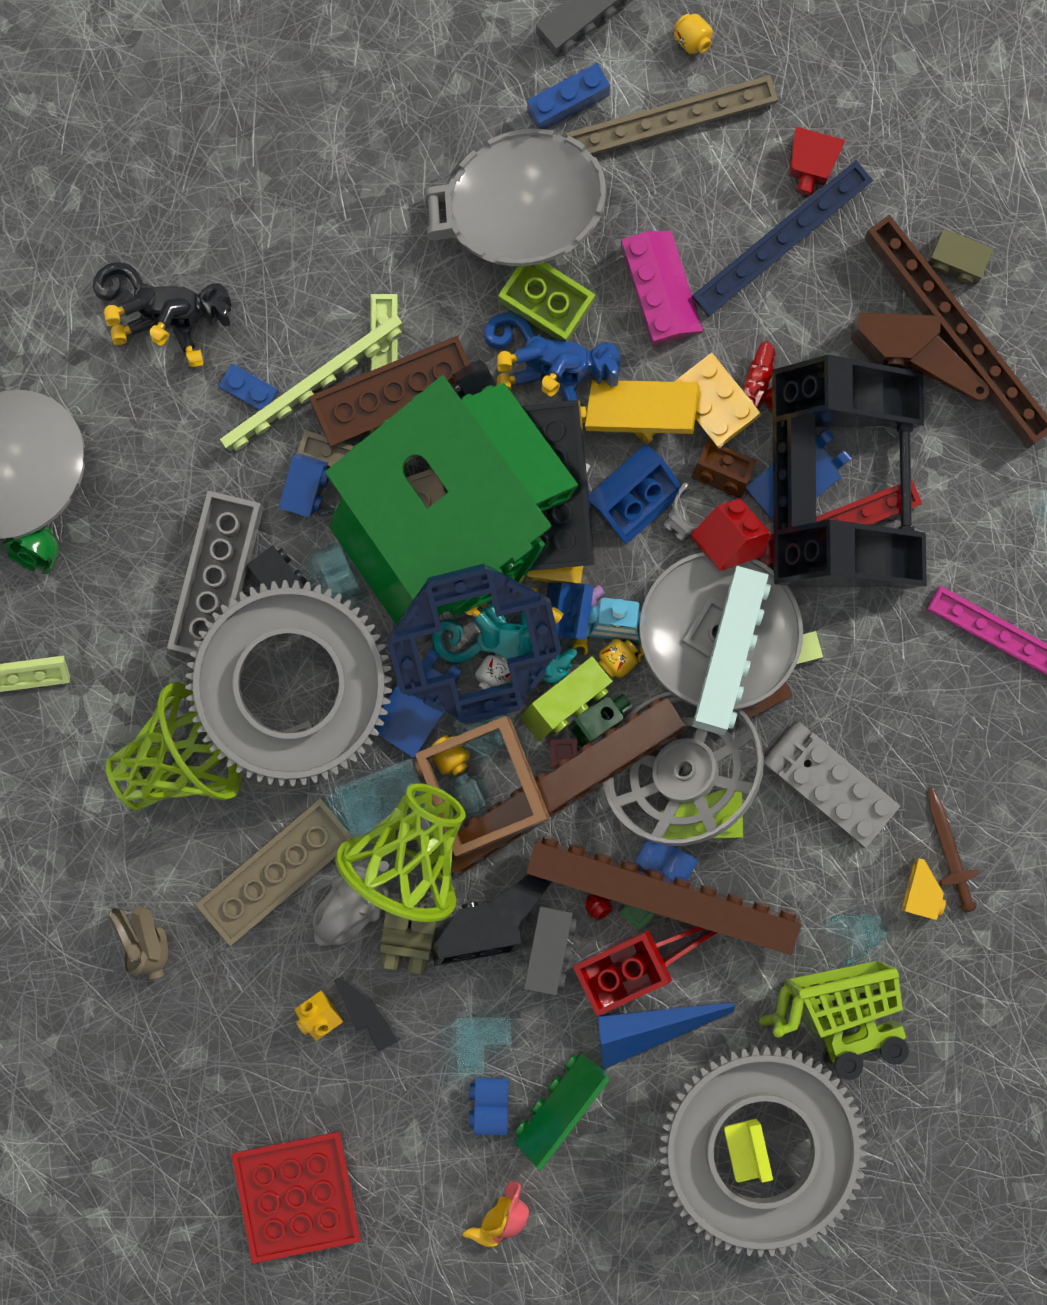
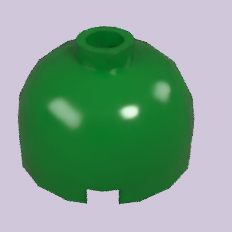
M48 526L18 539L13 537L6 538L2 546L3 551L6 548L9 550L7 556L15 563L33 572L35 567L43 569L41 574L51 572L59 554V545Z

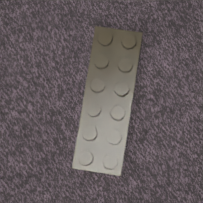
M320 798L195 905L227 944L232 946L336 857L340 845L349 839H353L354 836Z

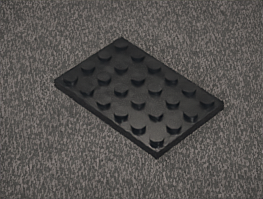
M580 400L521 406L578 484L569 500L542 512L551 524V528L540 536L545 546L529 571L595 565Z

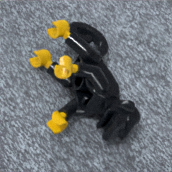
M110 263L97 272L93 280V289L96 296L101 300L112 301L121 294L122 283L118 277H114L111 280L112 286L109 289L104 288L105 281L115 274L127 277L135 289L134 298L121 303L120 307L108 305L104 310L106 324L113 326L111 328V338L114 345L125 344L127 342L126 334L131 333L134 335L151 328L150 335L152 341L159 346H163L169 337V333L164 328L171 326L174 327V334L182 351L186 352L189 366L196 367L202 366L204 363L201 349L193 351L195 345L190 336L193 325L198 322L201 316H204L211 326H214V319L216 318L223 326H230L229 312L232 307L231 299L227 289L219 283H212L197 294L185 287H153L144 284L138 272L126 263ZM137 311L141 314L140 318L128 322V326L118 325L120 323V315L122 314L127 316Z

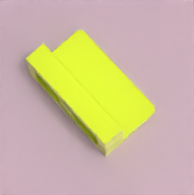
M752 1119L725 1126L724 1132L735 1180L742 1182L759 1178L762 1183L773 1180L762 1127L759 1121Z

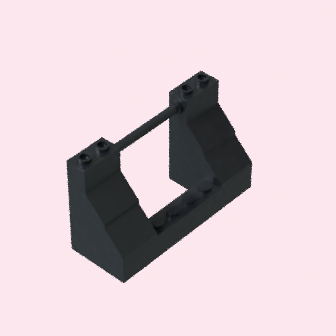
M829 354L773 369L774 584L802 588L892 587L912 589L927 586L926 532L915 531V527H911L910 432H913V428L924 426L923 372ZM884 426L896 428L899 433L901 527L897 529L831 519L816 522L815 427Z

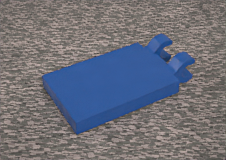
M828 429L815 439L816 498L842 477L837 470L852 458L846 450L842 451L834 459L827 454L823 447L834 438ZM772 464L750 482L745 490L773 522Z
M432 649L429 650L422 662L426 679L442 675L433 669V666L439 659V654ZM453 664L447 674L453 673L456 682L463 670ZM397 685L388 698L391 700L390 704H384L382 707L388 711V714L378 716L384 722L383 726L374 725V727L379 732L378 735L415 758V753L420 751L445 711L442 713L424 704L423 700L400 692L399 685Z

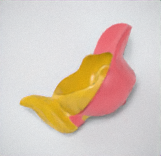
M514 1181L508 1183L504 1196L499 1197L497 1205L486 1214L481 1228H469L463 1232L462 1236L470 1238L485 1247H495L503 1238L518 1235L527 1225L526 1222L529 1217L528 1206L519 1199L521 1185Z

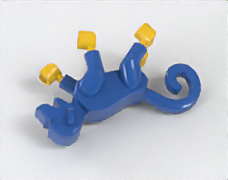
M509 312L494 316L485 327V342L494 349H503L512 341L513 331L511 327H504L503 335L500 337L494 335L497 328L506 324L515 326L521 332L526 342V348L516 350L514 354L507 351H502L498 354L497 368L502 373L497 376L496 385L505 383L511 391V384L518 386L536 381L543 374L545 377L542 380V391L552 397L559 389L564 401L578 400L575 390L578 383L584 380L588 374H592L599 385L602 382V378L611 387L618 385L621 357L618 348L612 343L604 342L588 351L576 342L547 340L538 335L535 336L532 327L525 318ZM512 362H517V364L526 362L527 364L525 370L515 372L513 376L505 373L512 370ZM585 406L581 407L582 422H586Z

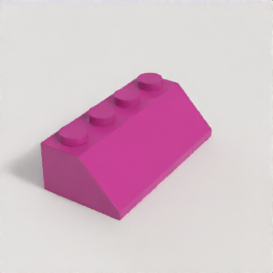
M647 231L621 239L620 248L651 347L702 333L703 329L672 231Z

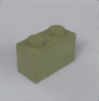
M943 229L936 241L928 264L933 266L932 269L938 273H950L958 276L957 279L965 284H977L984 274L994 248Z

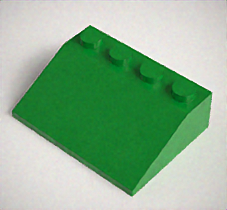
M582 1052L578 1057L575 1054L570 1057L564 1066L567 1071L562 1078L558 1076L554 1078L547 1088L550 1093L546 1099L539 1098L530 1110L533 1113L528 1122L523 1120L514 1131V1134L517 1135L514 1143L540 1171L610 1081L607 1071Z

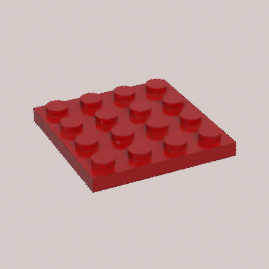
M340 1131L233 1152L231 1154L252 1264L361 1242Z

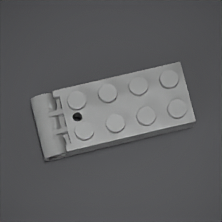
M797 720L764 758V765L770 771L776 774L863 848H867L900 808L896 801ZM805 760L809 761V767L804 766Z

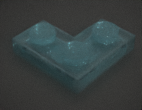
M511 1016L456 1017L457 1073H484V1045H511Z

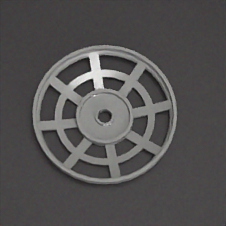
M670 692L650 698L629 713L616 729L618 730L626 725L625 720L635 713L641 715L649 710L648 705L656 699L662 698L664 700L668 698L671 703L682 702V700ZM742 709L733 710V712L737 713L736 718L745 726L747 731L734 740L728 732L725 735L717 734L727 744L717 751L712 752L704 744L708 731L697 728L694 739L684 738L677 740L675 737L667 742V745L658 753L657 757L647 755L631 765L630 784L632 792L616 796L613 777L603 783L607 801L618 819L639 837L667 846H686L701 843L718 836L736 823L750 807L759 790L764 766L762 743L758 732ZM682 717V720L686 726H692L694 717ZM751 741L755 747L757 761L754 783L740 781L742 763L739 749ZM732 755V779L718 776V762ZM641 764L653 768L654 783L640 788L639 783ZM683 766H692V771L688 776H679V771ZM714 786L727 789L721 800L709 809L704 797L710 793ZM735 791L748 793L746 800L738 811L725 823L717 827L713 815L717 814L727 805ZM661 792L669 802L664 812L660 813L645 798ZM638 802L647 814L658 820L659 822L652 834L635 825L624 813L622 806ZM694 802L699 812L695 816L674 817L680 803L688 804ZM703 821L707 833L686 839L663 838L670 824L690 825Z

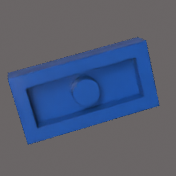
M234 364L230 365L218 386L220 389L259 411L273 402L279 392L275 387Z

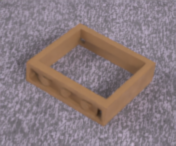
M508 716L415 753L417 761L414 764L419 776H424L427 785L439 788L428 760L429 758L500 729L524 789L533 816L465 844H461L457 834L452 848V853L454 852L456 857H461L551 820L511 718ZM432 794L435 806L444 801L442 798ZM443 812L439 814L440 818L443 817Z

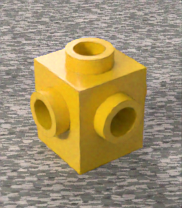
M322 990L294 1009L299 1018L296 1021L299 1029L304 1035L309 1033L316 1041L343 1023L334 1004Z

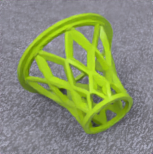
M173 682L166 685L160 692L153 716L137 737L107 758L106 773L113 791L123 804L134 811H140L158 801L173 797L201 795L225 801L235 797L240 790L242 771L236 772L237 763L228 767V778L207 773L222 760L218 759L221 750L217 749L211 752L210 748L212 745L194 744L199 735L197 729L202 725L201 722H195L187 740L173 742L172 737L176 729L194 723L192 719L198 715V712H190L176 718L181 698L186 699V697L193 694L192 690L185 689L186 684ZM172 706L169 720L166 721L165 712ZM158 720H159L160 725L157 726V727H155L156 724H157V722H158ZM186 748L181 755L177 751V749ZM167 751L171 752L175 760L171 766L163 764L164 755ZM194 752L212 754L200 766H187L185 764L186 760ZM137 753L135 758H130L132 754ZM120 762L114 769V763ZM150 766L152 770L145 778L140 767ZM127 768H131L130 772L125 771L127 770ZM175 774L180 775L176 782H169ZM203 778L216 783L204 785L199 779ZM127 780L129 785L123 792L117 781ZM141 786V790H136V787ZM141 799L138 803H135V802L132 801V800Z
M412 784L408 786L404 796L391 815L375 826L370 832L360 837L357 836L349 839L340 845L335 858L337 868L343 879L354 891L386 912L419 922L444 920L452 914L456 906V895L451 880L452 848L459 828L465 819V810L455 798L439 788L427 784ZM416 791H422L414 798ZM432 794L445 801L434 806ZM424 803L425 807L421 808L420 805ZM410 808V814L406 815L407 810ZM454 808L457 814L452 818ZM443 812V817L440 818L439 814ZM422 818L432 822V825L426 830L421 829ZM447 827V831L443 835V828ZM397 829H399L398 839H396V830H397ZM417 840L420 852L416 853L407 848V842ZM368 843L375 844L374 849L359 853ZM397 850L395 867L377 876L382 857ZM405 854L412 857V859L403 867ZM371 857L364 882L356 873L351 863ZM421 863L423 880L410 894L408 874ZM399 875L402 903L396 902L374 889ZM437 877L442 882L440 895L435 882ZM430 887L436 907H414Z

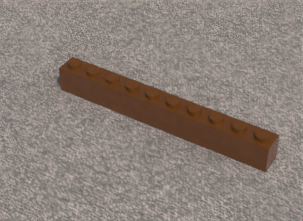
M889 214L869 229L864 237L865 241L923 315L941 316L940 337L989 386L987 397L1026 447L1029 449L1046 436L1047 414Z
M662 698L656 699L648 705L649 710L641 715L639 713L631 715L625 720L626 725L618 730L616 728L608 730L602 735L603 739L595 745L591 742L583 746L579 750V755L573 759H570V757L563 759L556 765L557 769L550 774L544 772L538 775L535 781L549 816L552 817L687 730L686 724L668 698L664 700ZM523 787L510 794L511 799L502 804L500 801L487 809L488 814L481 818L476 816L464 824L466 828L457 833L461 844L533 816ZM536 826L461 857H456L453 852L451 865L453 874L462 875Z
M548 836L536 839L526 874L792 956L801 927V920L796 918L797 914L781 909L779 913L770 910V905L755 901L753 905L744 902L743 897L733 893H728L727 896L718 894L717 889L707 885H701V888L690 885L691 881L681 877H675L672 880L664 877L663 872L655 869H648V872L637 869L638 865L629 861L622 860L620 864L611 861L612 857L603 853L596 852L594 856L585 853V848L573 844L565 847L559 845L557 839Z

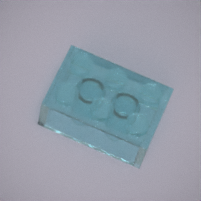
M412 758L334 788L353 838L370 832L375 826L391 815L404 796L408 786L417 783L422 784ZM416 791L414 798L422 791ZM421 804L420 807L424 808L425 804ZM410 808L407 810L406 815L410 814Z

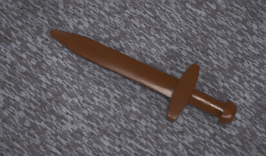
M929 787L930 810L951 872L950 875L944 877L939 883L941 886L956 884L962 902L960 908L966 913L974 911L976 909V901H972L966 881L976 877L979 871L977 869H963L944 807L935 790Z

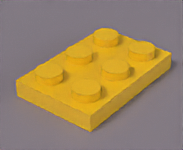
M710 353L674 381L698 382L699 391L695 420L718 449L761 417L759 410L713 353Z

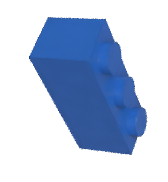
M596 63L528 99L527 111L537 129H547L610 95V84L599 64Z

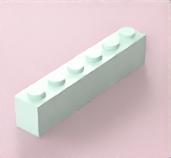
M736 566L733 572L692 727L720 735H725L728 728L733 729L737 713L733 712L735 702L740 703L744 690V687L740 686L742 676L747 677L751 661L746 660L748 651L754 650L757 641V635H754L753 632L755 625L760 626L764 614V610L760 609L762 599L767 600L771 585L767 584L768 574Z

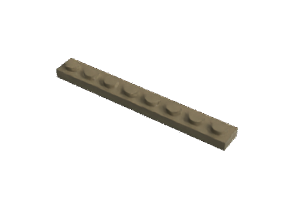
M771 75L567 132L566 138L570 136L585 145L586 150L593 156L776 104L778 98Z

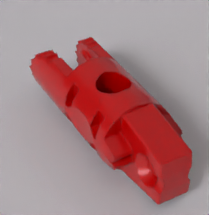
M768 341L759 344L760 346L755 358L751 361L743 392L758 410L767 393L772 370L774 369V357L776 356L773 345Z

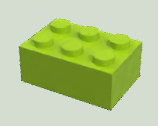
M544 262L536 265L517 266L498 295V300L501 305L525 318L529 323L552 338L569 341L595 303L596 294Z

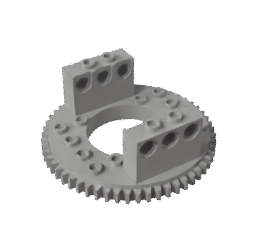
M283 580L281 588L278 587L276 581H272L271 590H268L263 583L260 585L259 593L254 587H250L249 597L244 592H240L239 602L231 597L229 599L231 608L222 604L220 607L223 614L220 615L216 612L212 614L216 622H205L209 631H199L204 640L194 641L193 644L199 648V651L190 652V655L196 661L187 663V666L194 669V672L186 674L187 678L193 680V683L185 686V689L193 691V694L186 697V699L195 701V705L190 707L189 711L198 712V715L192 721L202 723L197 729L198 733L207 732L203 742L213 741L214 743L210 751L220 749L218 759L220 760L227 756L229 758L227 762L228 767L237 763V773L246 768L247 778H250L255 772L257 773L258 782H261L264 776H267L268 784L270 785L275 778H278L280 786L284 785L286 779H289L291 786H295L297 778H300L302 784L306 785L309 776L316 783L318 782L319 773L324 779L329 778V769L333 773L338 774V764L347 769L349 767L347 758L356 762L358 759L355 751L364 754L366 751L362 744L372 745L373 741L370 739L369 734L378 736L379 732L374 725L383 726L384 724L378 716L388 714V711L381 706L391 702V700L384 697V694L392 692L391 688L385 686V683L392 681V677L384 675L385 672L391 670V666L383 665L382 663L389 656L380 655V651L386 646L385 644L376 645L375 642L381 635H371L375 625H364L368 616L365 615L358 618L357 615L360 608L357 607L350 610L351 600L341 604L342 595L340 593L336 597L331 598L332 589L328 588L323 595L321 594V585H317L313 591H310V582H306L303 589H301L297 580H295L292 588L289 587L287 580ZM294 633L315 640L330 654L338 671L339 689L332 710L320 723L307 730L281 732L268 728L253 717L242 698L240 677L245 660L258 644L278 634Z
M752 1045L749 1053H747L744 1047H740L738 1055L733 1050H729V1058L719 1054V1062L715 1063L709 1059L708 1069L700 1065L699 1070L701 1074L699 1076L691 1073L692 1082L687 1083L683 1081L682 1085L685 1091L680 1092L676 1090L675 1094L679 1098L678 1102L670 1101L669 1104L674 1109L673 1111H665V1116L670 1120L669 1122L661 1123L662 1128L667 1130V1132L659 1134V1138L665 1141V1143L658 1145V1149L665 1154L658 1157V1160L665 1165L660 1168L661 1174L669 1175L663 1179L665 1186H671L667 1190V1194L669 1197L676 1196L672 1200L674 1207L681 1206L678 1213L681 1217L688 1215L685 1221L689 1226L695 1223L694 1230L697 1234L704 1230V1239L708 1240L713 1236V1243L716 1246L723 1241V1247L727 1251L734 1245V1250L737 1254L744 1247L748 1256H751L753 1250L756 1249L758 1256L762 1257L765 1249L768 1250L770 1256H774L776 1248L783 1255L786 1252L787 1246H790L793 1251H796L797 1243L799 1242L804 1247H807V1238L810 1237L816 1242L818 1241L817 1232L822 1233L824 1236L827 1234L826 1225L833 1228L836 1227L833 1221L834 1217L844 1218L840 1210H850V1206L846 1201L847 1199L855 1200L856 1197L852 1193V1189L860 1190L861 1188L856 1179L864 1178L863 1173L858 1171V1169L866 1167L867 1164L860 1157L866 1156L867 1151L860 1148V1146L867 1144V1140L859 1137L866 1132L863 1126H857L863 1121L860 1115H854L859 1108L855 1104L849 1105L854 1098L850 1094L844 1095L848 1089L844 1085L838 1086L840 1079L837 1076L830 1078L832 1072L828 1068L821 1071L823 1065L819 1061L812 1065L813 1059L810 1056H807L802 1061V1053L799 1051L792 1057V1051L789 1048L781 1051L778 1046H774L772 1052H770L769 1047L763 1045L761 1052H759L757 1047ZM762 1101L779 1103L794 1110L802 1118L808 1129L811 1144L808 1165L801 1178L790 1189L779 1195L768 1198H751L741 1195L729 1188L721 1180L716 1170L714 1144L718 1131L724 1121L734 1111L747 1104Z

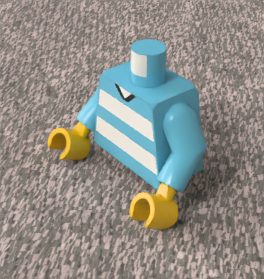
M600 598L596 605L591 606L586 639H572V648L576 649L581 646L583 647V655H586L588 653L587 636L611 640L618 638L622 641L628 639L630 642L640 643V603L622 599ZM641 646L638 653L639 662L642 661L643 656Z

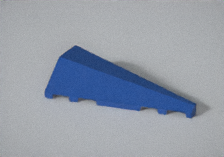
M734 1002L599 1015L602 1068H608L734 1012Z

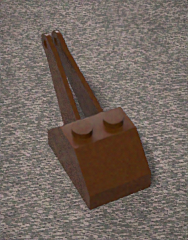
M859 312L851 326V340L872 363L903 369L908 366L915 371L923 372V375L968 397L974 402L983 401L989 394L987 383L938 336L940 333L941 316ZM976 389H980L982 393L978 394Z

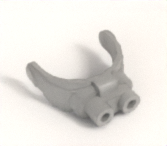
M683 483L679 487V491L674 499V506L668 513L669 518L664 522V526L670 531L675 529L677 531L675 535L681 541L688 535H691L700 525L688 522L679 513L678 498L687 489L688 483Z

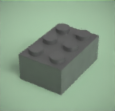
M540 905L524 989L556 996L558 989H564L566 972H562L563 962L569 963L572 948L571 945L567 944L568 935L574 936L577 918L572 917V911Z

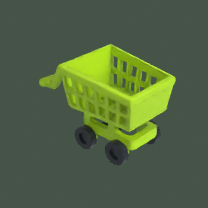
M879 960L786 979L779 993L776 1012L762 1016L759 1020L760 1025L763 1027L775 1025L773 1034L775 1037L780 1038L786 1033L797 1030L802 1016L807 1028L819 1037H823L826 1046L823 1051L825 1065L831 1070H835L840 1077L846 1080H853L862 1073L863 1061L858 1054L872 1051L874 1054L881 1056L887 1063L898 1065L906 1060L909 1053L908 1045L903 1040L906 1038V1034L902 1024L891 1020L876 1025L874 1021L875 1019L903 1010L898 971L896 968ZM879 989L880 994L874 995L873 990ZM865 992L866 998L861 999L860 993ZM791 994L793 1002L791 1006L789 1022L787 1024L784 1018L787 1014ZM850 996L852 1001L847 1003L846 997ZM833 1000H836L837 1006L833 1005ZM818 1004H822L823 1010H820ZM858 1025L856 1032L842 1036L843 1030Z

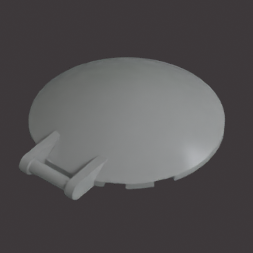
M546 129L516 130L489 139L486 146L477 152L473 150L459 164L460 169L455 177L451 178L449 184L429 187L425 190V200L428 202L429 211L427 237L430 240L457 237L460 243L476 256L492 263L507 266L541 264L573 250L593 231L603 213L606 201L605 178L597 158L593 157L586 150L585 145L570 136L566 138L556 135L554 131ZM443 201L446 203V223H440L439 202Z
M7 390L0 392V539L11 537L18 539L30 535L56 519L71 502L70 497L77 484L80 485L84 473L83 449H85V444L76 421L60 403L46 395L33 391Z

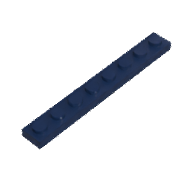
M855 160L695 292L692 298L705 314L710 317L872 183L873 179Z

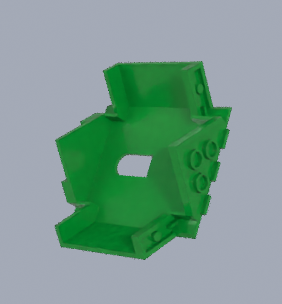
M444 375L440 376L420 394L413 397L408 404L391 418L385 420L379 428L362 442L356 444L351 451L325 471L342 496L337 509L333 512V518L328 527L396 625L429 577L485 564L521 583L545 546L540 536L551 528V524L542 512L569 500L578 486L505 383L494 387L493 385L487 386L480 393L475 395L467 394L460 399ZM415 455H420L426 459L448 491L429 508L426 507L404 474L405 462ZM491 593L438 606L436 607L438 616L440 617L443 613L450 612L456 617L492 600Z

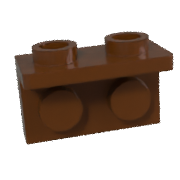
M707 439L691 477L704 485L712 486L728 495L741 498L757 460L725 446L718 449L713 441Z

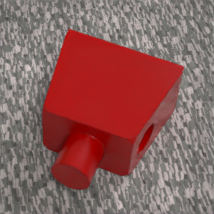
M796 126L792 137L789 176L799 179L796 192L802 195H812L815 183L819 185L826 184L843 148L844 139Z

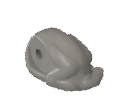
M380 862L377 876L388 871V862ZM358 865L353 867L365 882L367 869ZM341 875L332 880L330 892L319 904L312 919L314 941L319 946L345 944L356 937L370 921H377L381 916L382 909L360 896L348 885ZM384 884L374 889L386 897L389 895L388 889Z

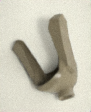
M138 906L132 912L131 921L137 934L136 937L124 911L113 908L108 919L125 951L126 972L134 977L147 975L148 980L163 977V968L168 961L169 955L168 942L164 929L155 928L151 910Z

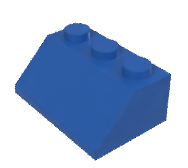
M645 444L589 494V503L612 531L627 544L674 502L681 484L664 459Z

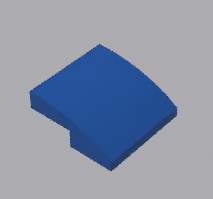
M564 582L549 583L547 597L550 599L551 606L564 614L556 625L559 638L586 639L594 586Z

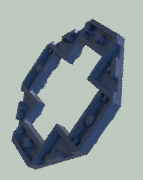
M485 564L429 577L387 638L400 692L408 696L413 695L423 700L424 704L442 713L445 711L455 716L456 720L465 724L519 711L525 703V697L530 690L535 689L545 675V669L553 659L555 660L562 651L550 599ZM491 593L496 617L524 611L533 652L506 659L511 683L458 696L453 673L430 679L425 678L415 638L442 631L436 607Z

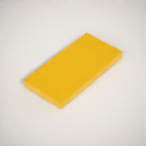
M592 380L585 422L586 431L693 434L699 391L698 382L618 381L617 386L611 387L607 384L606 380H602L600 385L595 380Z

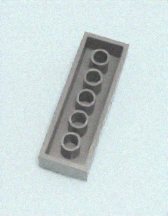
M207 491L167 649L190 655L191 651H199V648L193 643L194 641L204 640L199 631H209L205 624L206 621L216 622L212 615L213 612L222 615L223 612L220 607L222 604L231 608L229 600L231 597L238 602L240 601L239 593L243 592L249 569L247 564L251 561L264 510L261 503Z

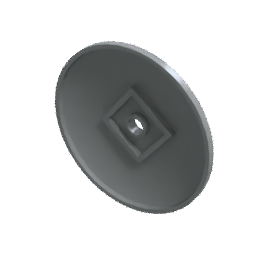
M703 552L679 560L657 578L645 598L639 623L641 649L656 679L674 696L696 707L698 706L715 642L712 629L719 627L732 575L736 568L735 566L719 572ZM756 559L737 566L768 574L767 584H770L771 588L767 600L762 599L760 609L764 610L760 626L755 625L753 634L757 635L756 645L753 651H748L746 660L751 661L747 677L742 676L740 686L744 687L740 703L735 702L733 710L753 706L774 694L793 672L803 643L802 618L793 593L788 586L775 585L774 571Z

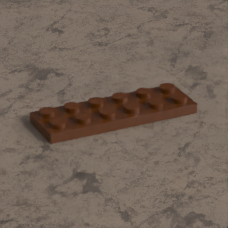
M457 335L311 395L309 400L329 447H333L380 427L385 420L391 418L408 404L413 397L420 394L440 376L444 375L452 386L455 383L452 374L470 365Z

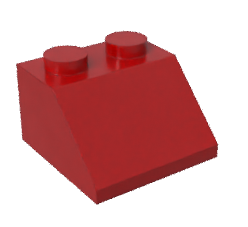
M739 498L718 505L691 533V539L721 572L765 556L770 531Z

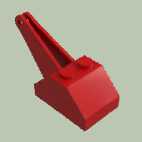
M697 926L657 943L654 942L649 930L599 951L578 962L573 968L596 1016H599L671 983L673 980L666 966L717 934V932L709 931L662 959L657 949L658 947L704 928Z

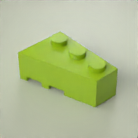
M590 657L534 701L519 718L540 742L552 731L557 734L569 724L567 719L573 714L577 718L589 708L587 706L589 701L594 699L597 702L609 692L606 687L613 681L596 660Z
M727 789L718 790L704 797L709 809L721 800ZM735 791L727 805L717 814L713 815L717 827L725 823L741 807L742 792ZM694 802L680 804L674 817H690L698 815L699 812ZM743 816L729 829L714 838H742ZM703 821L690 825L670 824L663 838L686 839L707 833Z

